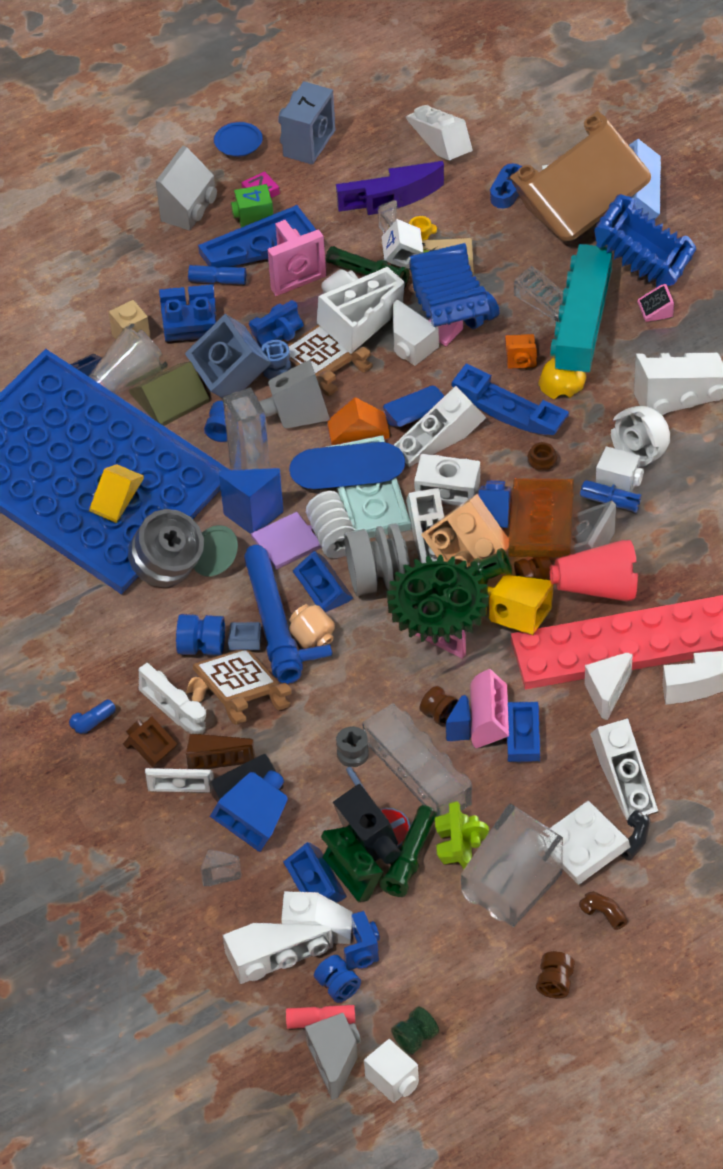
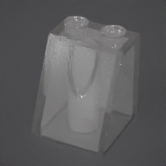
M510 803L461 873V893L469 902L473 904L478 903L487 909L496 920L505 921L512 927H515L562 875L563 837Z

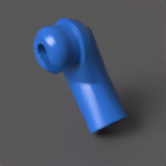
M107 699L85 714H73L69 720V725L72 729H75L76 733L86 734L103 720L114 714L116 707L111 700Z

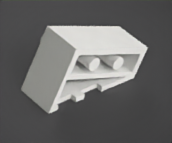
M386 267L318 296L317 324L352 354L393 317V302L398 299L403 303L405 282L390 268Z
M661 353L659 358H646L645 354H636L634 395L640 406L656 409L661 415L712 401H719L723 399V362L718 353H685L684 357H670L669 353Z

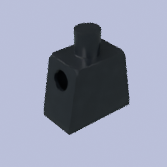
M360 783L333 801L342 826L348 827L375 862L381 858L385 864H390L398 859L401 852L397 847L398 841L389 820Z

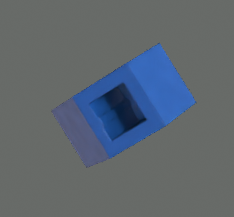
M488 480L486 486L481 485L478 496L499 526L508 528L511 486H505V481Z

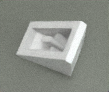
M623 653L585 665L584 685L603 719L608 720L632 674L633 654Z

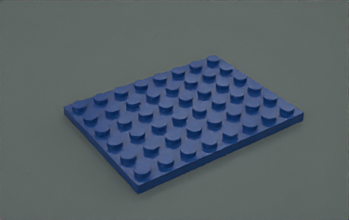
M47 349L42 351L0 392V513L121 595L138 578L129 562L128 550L130 542L144 519L154 511L163 509L178 510L194 519L221 490L219 471L230 470ZM116 464L144 476L142 483L117 523L89 511L103 470Z

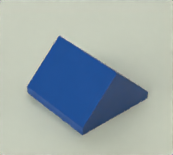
M280 468L219 471L223 514L251 534L266 527L283 513Z

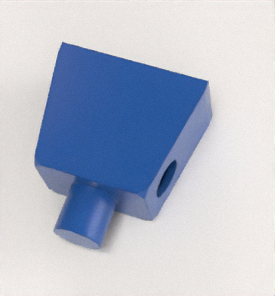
M268 771L264 778H261L254 772H250L218 801L209 817L261 852L271 837L288 800V797L279 790L284 783L283 777L275 771Z

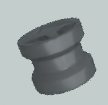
M352 726L346 727L338 733L336 746L337 758L340 763L348 767H358L364 764L369 757L368 736L366 732L359 727Z

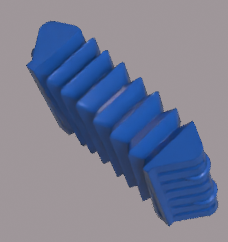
M622 194L617 195L614 201L609 204L608 210L600 218L594 230L596 246L601 248L607 245L606 253L614 251V260L622 257V267L631 264V272L639 270V278L648 274V283L656 279V288L663 284H667V286L674 285L677 279L682 276L688 262L692 260V256L696 251L695 244L686 235L678 239L677 232L670 235V228L662 231L663 223L655 226V218L648 220L649 212L642 215L643 208L636 210L635 199Z
M465 243L410 256L409 267L418 304L422 305L423 311H426V317L430 318L433 327L450 325L454 322L470 318L475 319L476 317L490 314L486 290L483 286H480L479 280L476 281V276H473Z

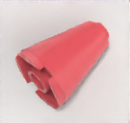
M620 540L555 560V565L550 566L551 584H556L557 589L561 591L625 602L632 601L636 597L638 582L637 573H633V563H637L634 546L631 540Z

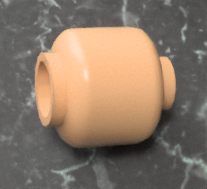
M302 605L289 618L291 623L289 631L304 649L327 645L334 639L332 633L335 629V623L318 605Z

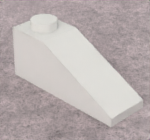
M439 488L411 492L408 494L406 501L419 561L422 564L426 563V556L428 555L432 561H437V556L421 534L444 517Z

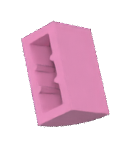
M488 669L475 676L470 684L471 741L476 749L509 736L507 684L491 669Z

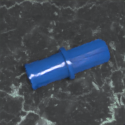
M588 480L583 482L580 491L582 498L600 503L613 501L616 507L633 511V513H637L639 509L637 506L640 505L642 498L641 494L617 489L614 484L610 487Z

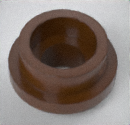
M539 442L531 447L527 460L531 467L537 470H547L556 464L557 452L551 444Z

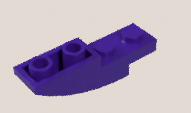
M443 161L390 168L388 169V177L336 184L338 211L366 208L367 214L373 215L395 210L421 200L444 185Z

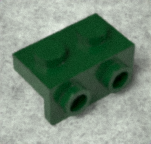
M348 827L323 831L321 838L328 846L323 859L358 903L368 901L383 874L382 869Z

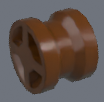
M434 686L424 695L419 709L424 715L433 716L435 723L444 726L459 700L454 696L445 695L444 689L440 686Z

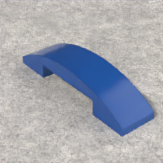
M467 363L451 384L453 388L457 386L483 412L501 422L528 432L555 435L569 415L568 411L545 400H542L537 405L492 384V375Z

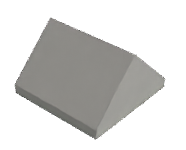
M609 501L572 514L548 555L550 561L555 563V560L558 558L609 544L615 533L616 504L613 501Z

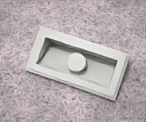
M145 769L148 791L211 792L210 782L214 779V773L211 770Z

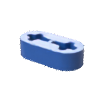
M512 163L505 165L501 169L490 189V201L493 206L504 209L515 203L519 194L509 179L511 175L522 167L521 165Z

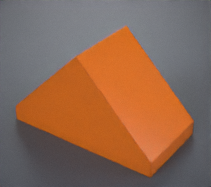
M356 397L327 421L331 446L382 435L384 439L390 438L385 413Z

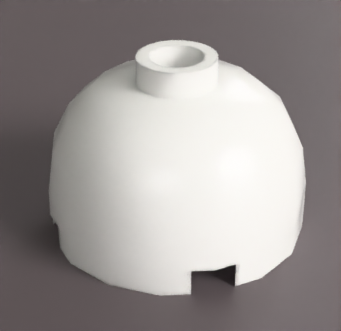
M635 406L621 411L614 417L613 421L616 420L615 428L611 429V438L615 449L640 455V467L653 463L665 453L670 443V431L666 420L656 409L647 406Z

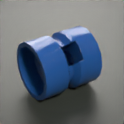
M179 615L176 630V649L178 654L196 655L198 651H202L204 656L223 655L225 643L224 616L206 615L203 620H200L198 615Z

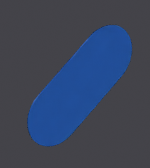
M386 442L313 448L296 455L290 463L289 472L292 479L298 485L309 489L381 483L396 478L403 471L405 457L398 447Z

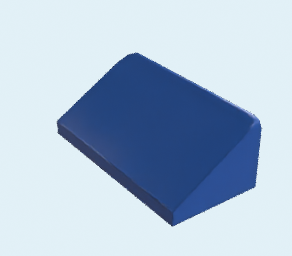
M431 385L384 404L383 410L388 424L394 427H401L421 419L444 395L436 386Z
M315 550L292 570L314 603L325 612L353 599V596L326 558Z
M307 842L283 861L300 892L319 893L335 903L347 897L331 867L323 859L322 851L317 846Z

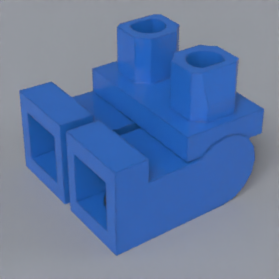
M214 284L188 287L190 305L186 304L184 287L159 289L165 342L200 339L216 323Z

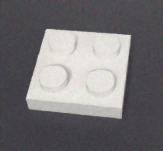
M589 801L537 837L539 846L578 885L630 848L629 840Z

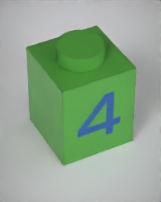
M267 184L234 190L235 201L231 202L233 218H239L241 228L273 215L272 200Z

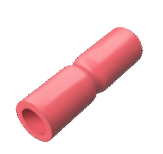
M355 1005L325 1006L322 1008H286L287 1029L305 1028V1026L340 1013H344L349 1024H355Z

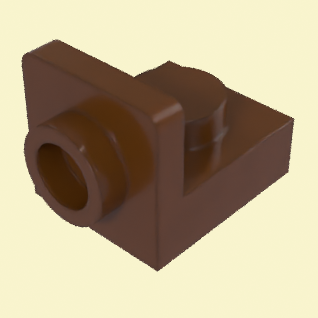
M153 716L144 723L140 719L136 721L126 731L129 736L123 743L126 748L132 745L151 767L156 765L178 745Z

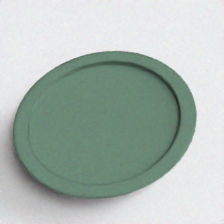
M222 525L212 526L202 532L204 538L203 552L193 567L200 575H218L227 570L235 560L238 550L237 537L230 528Z

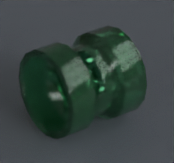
M418 1006L409 1013V1018L406 1021H399L391 1028V1032L399 1046L408 1054L413 1055L422 1047L423 1041L431 1040L439 1033V1027L431 1014Z

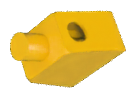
M504 575L495 587L488 586L490 621L533 635L552 609L554 584H551L550 580Z

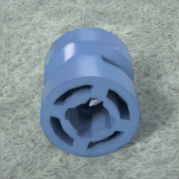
M271 340L263 344L261 349L271 362L263 371L266 378L272 379L291 369V362L289 360L290 350L284 341Z

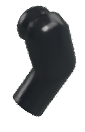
M635 810L627 820L628 825L635 829L628 838L630 848L620 854L626 860H631L647 841L651 821L647 814L644 816L639 810Z

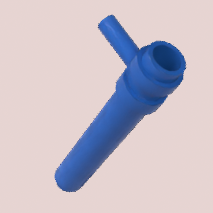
M252 545L247 548L244 559L268 643L266 650L268 659L271 662V670L279 682L293 683L302 675V662L331 657V646L327 644L298 650L297 643L289 631L268 551L261 545Z

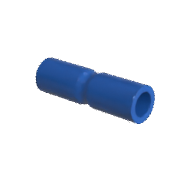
M189 266V282L246 284V268Z

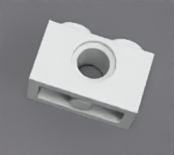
M421 454L414 480L415 492L439 488L441 503L460 506L478 493L480 461Z

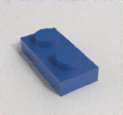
M508 702V762L540 761L538 702Z

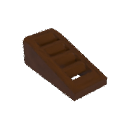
M190 734L186 750L188 769L206 770L242 765L256 758L254 741L251 738Z

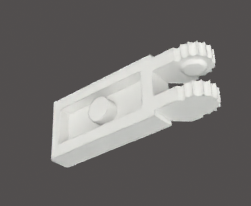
M148 663L139 668V691L178 726H181L187 732L189 731V734H203L206 730V722H204L206 709L198 701H189L185 692L175 688L161 671H156Z

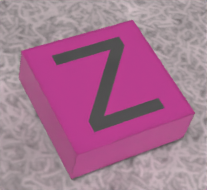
M265 171L241 182L242 188L267 184L271 198L280 194L279 186Z

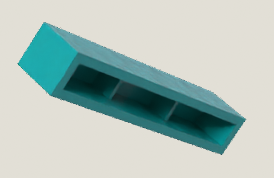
M579 244L577 255L571 256L570 271L567 274L566 288H564L562 304H560L559 322H556L555 339H552L550 356L555 357V369L590 372L612 272L613 251L606 253L607 247L605 246L599 248L595 245Z

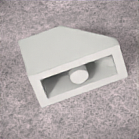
M398 299L393 302L394 352L401 359H406L416 366L439 348V327H433L426 318Z
M284 891L282 924L327 925L332 929L333 943L351 944L352 911L319 893Z

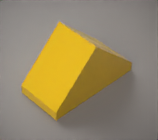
M118 464L105 468L89 511L117 523L142 483L144 476Z

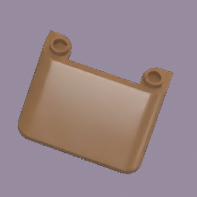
M596 111L584 121V128L589 136L541 172H538L531 165H524L510 176L525 207L563 241L576 239L596 224L604 216L609 208V204L614 201L617 195L622 194L632 197L651 180L649 169L608 119L599 111Z

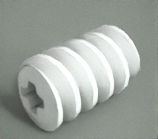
M326 491L316 495L306 506V515L322 547L323 553L329 558L346 556L344 534L345 532L355 531L347 511L344 510V504L341 502L339 494L335 491Z

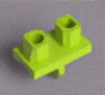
M458 801L449 803V813L435 817V827L438 835L441 838L451 836V840L436 845L438 858L443 864L459 862L463 869L473 867L472 847H480V841L488 838L489 827L486 823L479 821L478 816L468 817V815L463 814Z

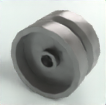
M171 509L154 511L144 519L130 542L128 559L132 570L141 580L152 586H174L187 578L192 568L198 562L203 552L204 538L196 522L183 512Z

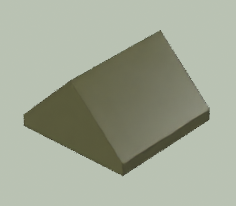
M191 361L176 364L129 389L130 394L149 416L163 426L210 402Z

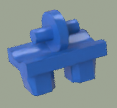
M293 300L284 305L279 303L272 307L270 313L262 318L256 317L249 321L251 333L256 338L260 348L271 340L284 339L290 341L295 337V331L304 326L298 314L297 302Z

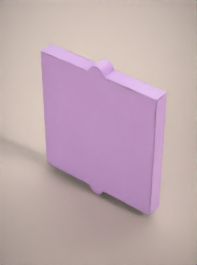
M298 512L251 533L255 543L263 546L268 551L271 564L276 570L312 553L314 550L322 548L313 533L312 526L307 525Z

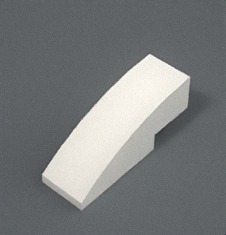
M723 651L694 653L693 663L664 665L662 685L665 705L689 702L723 692Z

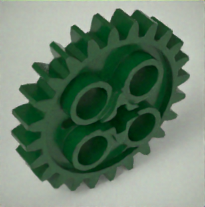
M428 555L426 556V563L423 564L418 559H414L413 568L406 564L403 565L404 574L396 572L395 581L389 582L390 591H387L388 613H392V622H399L400 631L408 628L410 638L419 633L421 642H424L428 636H431L434 644L437 643L439 637H444L445 641L449 643L450 635L453 634L458 639H462V630L473 633V624L480 626L481 616L487 615L489 595L488 585L484 584V576L476 574V567L467 569V561L465 560L458 565L455 564L454 556L448 562H445L442 555L438 556L437 561H432Z

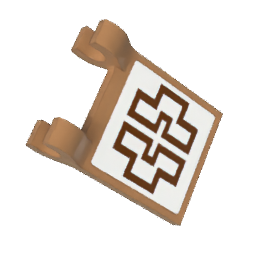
M319 324L288 344L291 365L296 367L311 360L319 387L327 396L338 391L337 386L332 383L336 379L334 372L350 361L363 373L373 367L372 363L366 359L371 356V352L367 348H357L350 354Z
M236 650L193 664V670L224 704L228 717L234 725L246 722L247 717L241 710L248 709L247 701L265 695L270 696L273 706L278 711L290 707V703L285 698L292 691L289 685L279 683L250 650Z

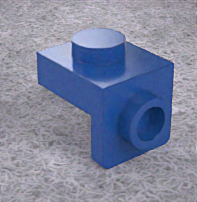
M361 911L351 915L352 931L357 943L344 948V960L347 963V970L366 968L373 962L379 961L377 941H380V935L374 921L369 922L365 912Z

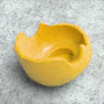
M552 358L544 365L538 384L541 391L552 399H556L562 394L571 398L583 389L586 374L582 371L555 369V358Z

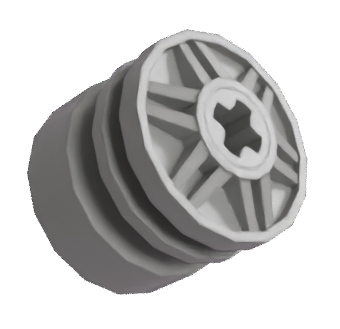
M397 523L388 525V539H386L383 527L377 526L375 541L373 542L370 541L365 529L345 532V552L355 595L376 593L378 586L377 578L381 577L386 588L390 590L389 582L394 581L393 575L396 572L404 574L403 565L410 566L406 542L401 535Z

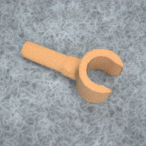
M193 677L188 684L186 693L194 692L192 701L201 702L204 699L206 690L210 688L200 677Z

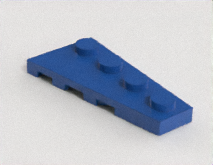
M295 205L198 245L199 254L208 266H215L217 268L230 267L268 259L267 249L277 246L275 223L286 220L292 229L298 231L300 236L316 229L298 205Z

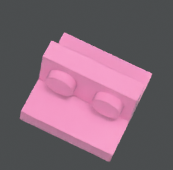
M286 220L275 223L277 246L267 249L271 290L275 296L326 277L324 236L319 229L300 236L298 231L292 229Z

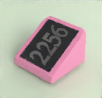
M667 284L658 286L637 301L645 322L673 317L674 302Z

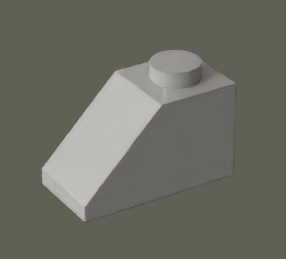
M344 1013L305 1026L307 1046L332 1100L339 1097L358 1058L357 1044L361 1043L356 1025L354 1023L349 1024Z

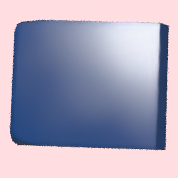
M466 695L460 697L446 721L447 741L470 740L471 719L469 700Z

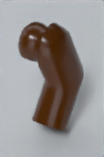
M594 891L585 894V898L579 902V907L585 914L592 915L596 909L602 912L614 930L623 928L628 922L616 902Z

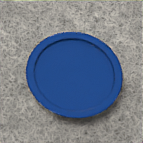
M234 122L221 127L216 132L214 144L218 150L226 155L241 157L253 153L261 145L263 136L261 131L250 123Z

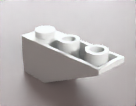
M429 105L417 107L414 109V113L406 116L407 121L437 156L452 160L473 151L465 120L432 108Z
M455 386L405 433L394 446L402 451L405 463L410 467L419 462L421 454L434 455L466 438L486 417Z
M624 719L597 727L590 735L600 765L626 820L635 810H639L644 816L658 812L629 720Z
M252 923L223 935L225 954L240 984L248 981H257L270 972L281 968H290L298 961L311 956H320L328 949L333 948L332 929L327 925Z

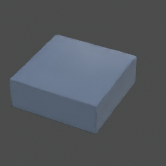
M230 623L229 650H260L261 623Z

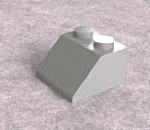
M185 146L179 149L156 180L161 221L189 231L197 221L202 219L205 209L215 201L217 196L214 175Z

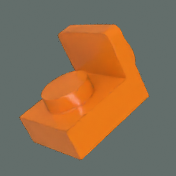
M534 334L505 335L507 368L536 367L537 348Z

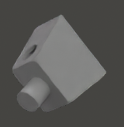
M311 360L270 379L268 384L273 397L256 402L262 419L279 414L284 428L330 420Z

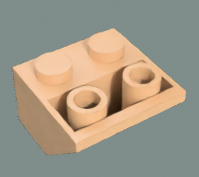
M478 494L458 506L421 534L437 558L439 555H442L443 560L448 562L454 556L455 564L458 565L465 560L467 561V567L470 566V562L473 559L479 558L481 560L494 555L500 548L506 551L512 544Z

